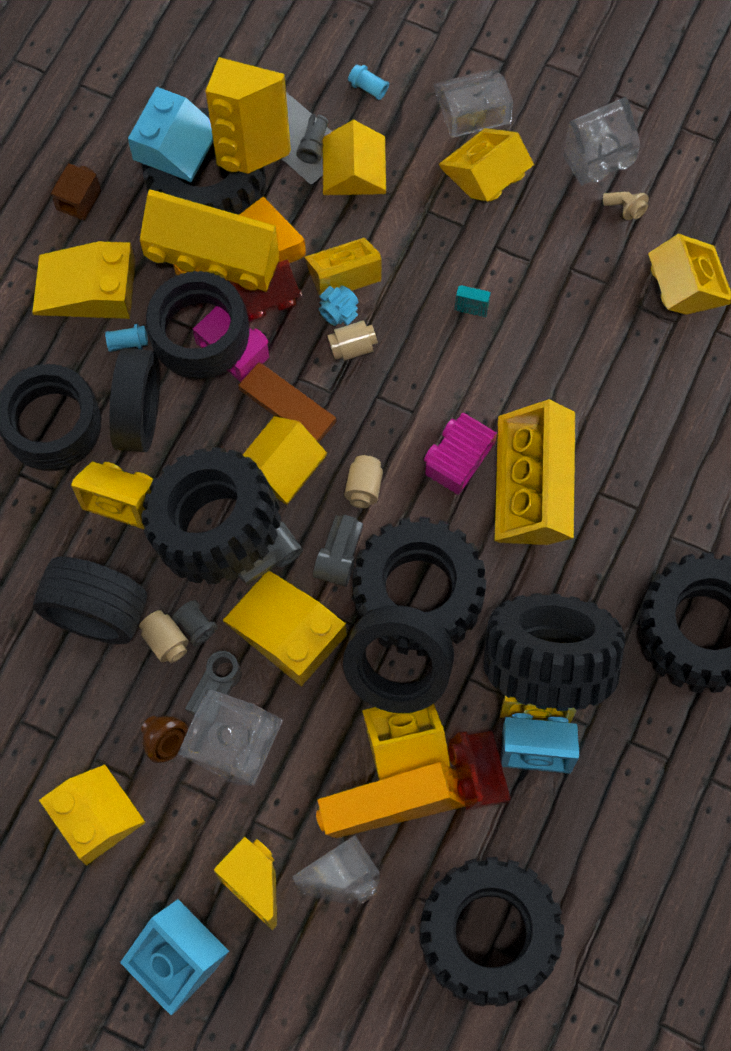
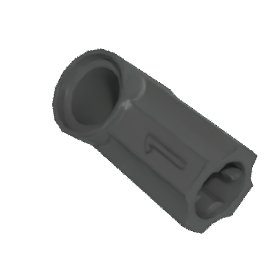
M335 516L325 548H321L317 556L313 571L314 578L347 587L353 571L354 554L363 530V523L351 516Z
M280 522V527L275 529L278 536L273 545H268L269 553L264 559H258L254 562L255 567L249 572L244 570L237 574L246 586L274 567H284L290 564L303 552V548L284 522Z
M218 651L210 656L206 664V671L185 708L187 712L205 722L214 723L232 688L239 683L242 676L241 667L234 655L230 652ZM222 663L233 665L232 672L226 677L216 676V669Z

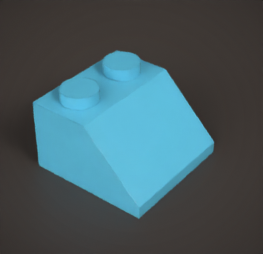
M156 87L129 135L128 142L133 160L192 182L213 143L210 119L186 97Z
M525 713L512 714V717H505L500 767L571 774L579 759L577 724L568 723L569 720L564 717H548L547 721L533 720L532 715Z
M177 899L150 919L120 963L170 1015H173L214 973L230 951Z

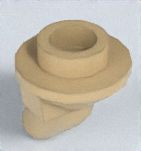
M613 192L603 194L604 206L623 205L622 215L626 220L638 219L648 209L649 197L645 193Z

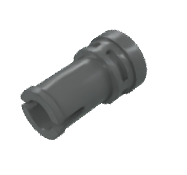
M315 114L310 115L305 136L301 139L296 152L300 160L310 164L318 163L321 160L324 147L322 142L329 124L328 119L320 114L317 115L316 123L314 122Z

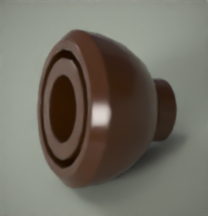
M151 716L144 721L141 727L144 751L154 763H164L175 758L185 747L189 736L187 724L172 716Z

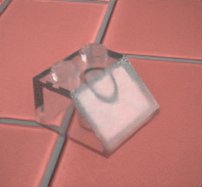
M494 69L434 83V90L451 138L482 131L484 128L490 129L511 123L513 99L504 76Z
M623 97L569 122L563 157L581 186L591 181L598 182L606 177L608 173L617 169H626L636 161L640 140L628 99Z
M207 689L178 751V755L236 785L255 786L283 720L252 703Z
M354 835L292 876V879L299 894L346 904L357 900L361 904L378 892L376 888L380 884V872Z

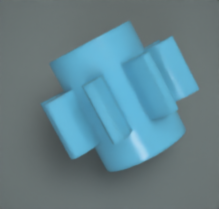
M342 285L335 289L329 286L319 296L321 298L319 312L331 325L336 326L342 322L349 325L358 316L356 313L358 309L356 305L359 303L358 298L346 286Z

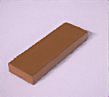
M258 362L238 385L241 392L274 416L299 421L318 443L337 422L335 416L261 362Z

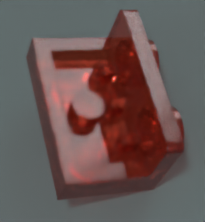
M288 259L277 263L267 292L259 289L248 290L239 283L229 281L243 299L249 321L267 315L265 308L277 305L278 310L297 305L295 298L302 296L301 289L298 290Z
M464 731L455 735L449 741L448 756L451 764L456 768L458 775L457 791L460 799L465 802L466 810L505 804L510 801L511 798L493 731L471 735Z

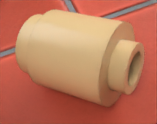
M364 320L334 329L333 334L327 335L335 360L343 358L346 361L374 352L372 345L378 343L373 326H366Z
M366 455L357 456L350 465L344 496L354 507L368 508L378 501L383 470L381 462L377 458Z
M157 610L140 623L139 628L142 630V638L160 662L169 661L174 663L187 653L186 647L189 640L170 615H165L162 610Z

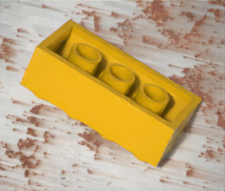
M219 57L205 91L217 166H221L230 172L239 171L249 174L288 156L291 151L285 74Z
M149 189L140 234V243L144 256L156 263L168 262L177 265L180 269L187 272L206 271L214 273L221 278L239 283L248 290L259 289L267 292L279 261L275 225Z
M550 399L498 416L495 541L498 543L549 545L574 538L575 412Z

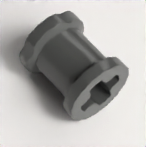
M196 600L184 604L172 617L174 622L180 624L191 637L190 642L193 646L201 645L207 641L218 628L215 622H209L199 610L200 605Z

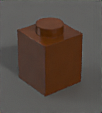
M68 163L51 192L56 210L84 221L101 192L97 174L86 166L78 167Z

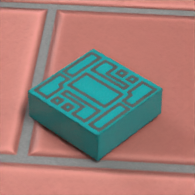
M463 285L458 286L455 310L486 317L491 292Z

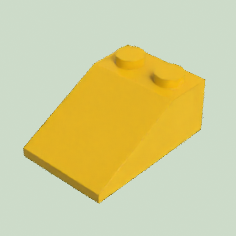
M98 241L39 255L33 315L130 319L136 263L131 243Z
M271 571L265 573L223 619L227 626L301 687L347 636L346 623L319 601Z

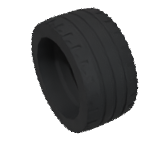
M206 271L181 273L165 281L155 291V294H153L152 299L149 301L146 313L148 336L159 360L173 373L189 379H209L210 377H216L223 372H227L243 356L249 339L247 311L237 289L229 281H226L225 278ZM210 303L221 307L229 314L231 322L227 332L216 343L206 347L185 348L174 344L166 335V328L171 318L179 310L192 304Z
M56 364L34 365L16 373L4 385L0 392V435L9 451L20 462L36 470H64V468H70V466H74L76 463L81 462L82 459H85L90 451L93 450L94 445H96L101 428L99 406L90 386L72 369ZM49 394L67 395L79 403L81 409L79 420L74 428L60 439L50 442H34L22 437L18 431L19 416L25 407L38 397Z
M56 557L50 560L35 594L33 609L43 619L79 636L104 643L127 644L131 641L145 608L147 593L140 584L108 567L83 559Z

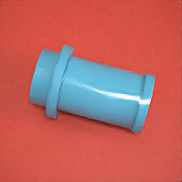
M355 65L348 77L352 87H359L375 96L376 99L381 100L386 94L390 83L369 72L366 65Z
M138 323L134 324L133 328L105 332L109 352L138 347L141 350L143 346L148 345L146 327L139 326Z

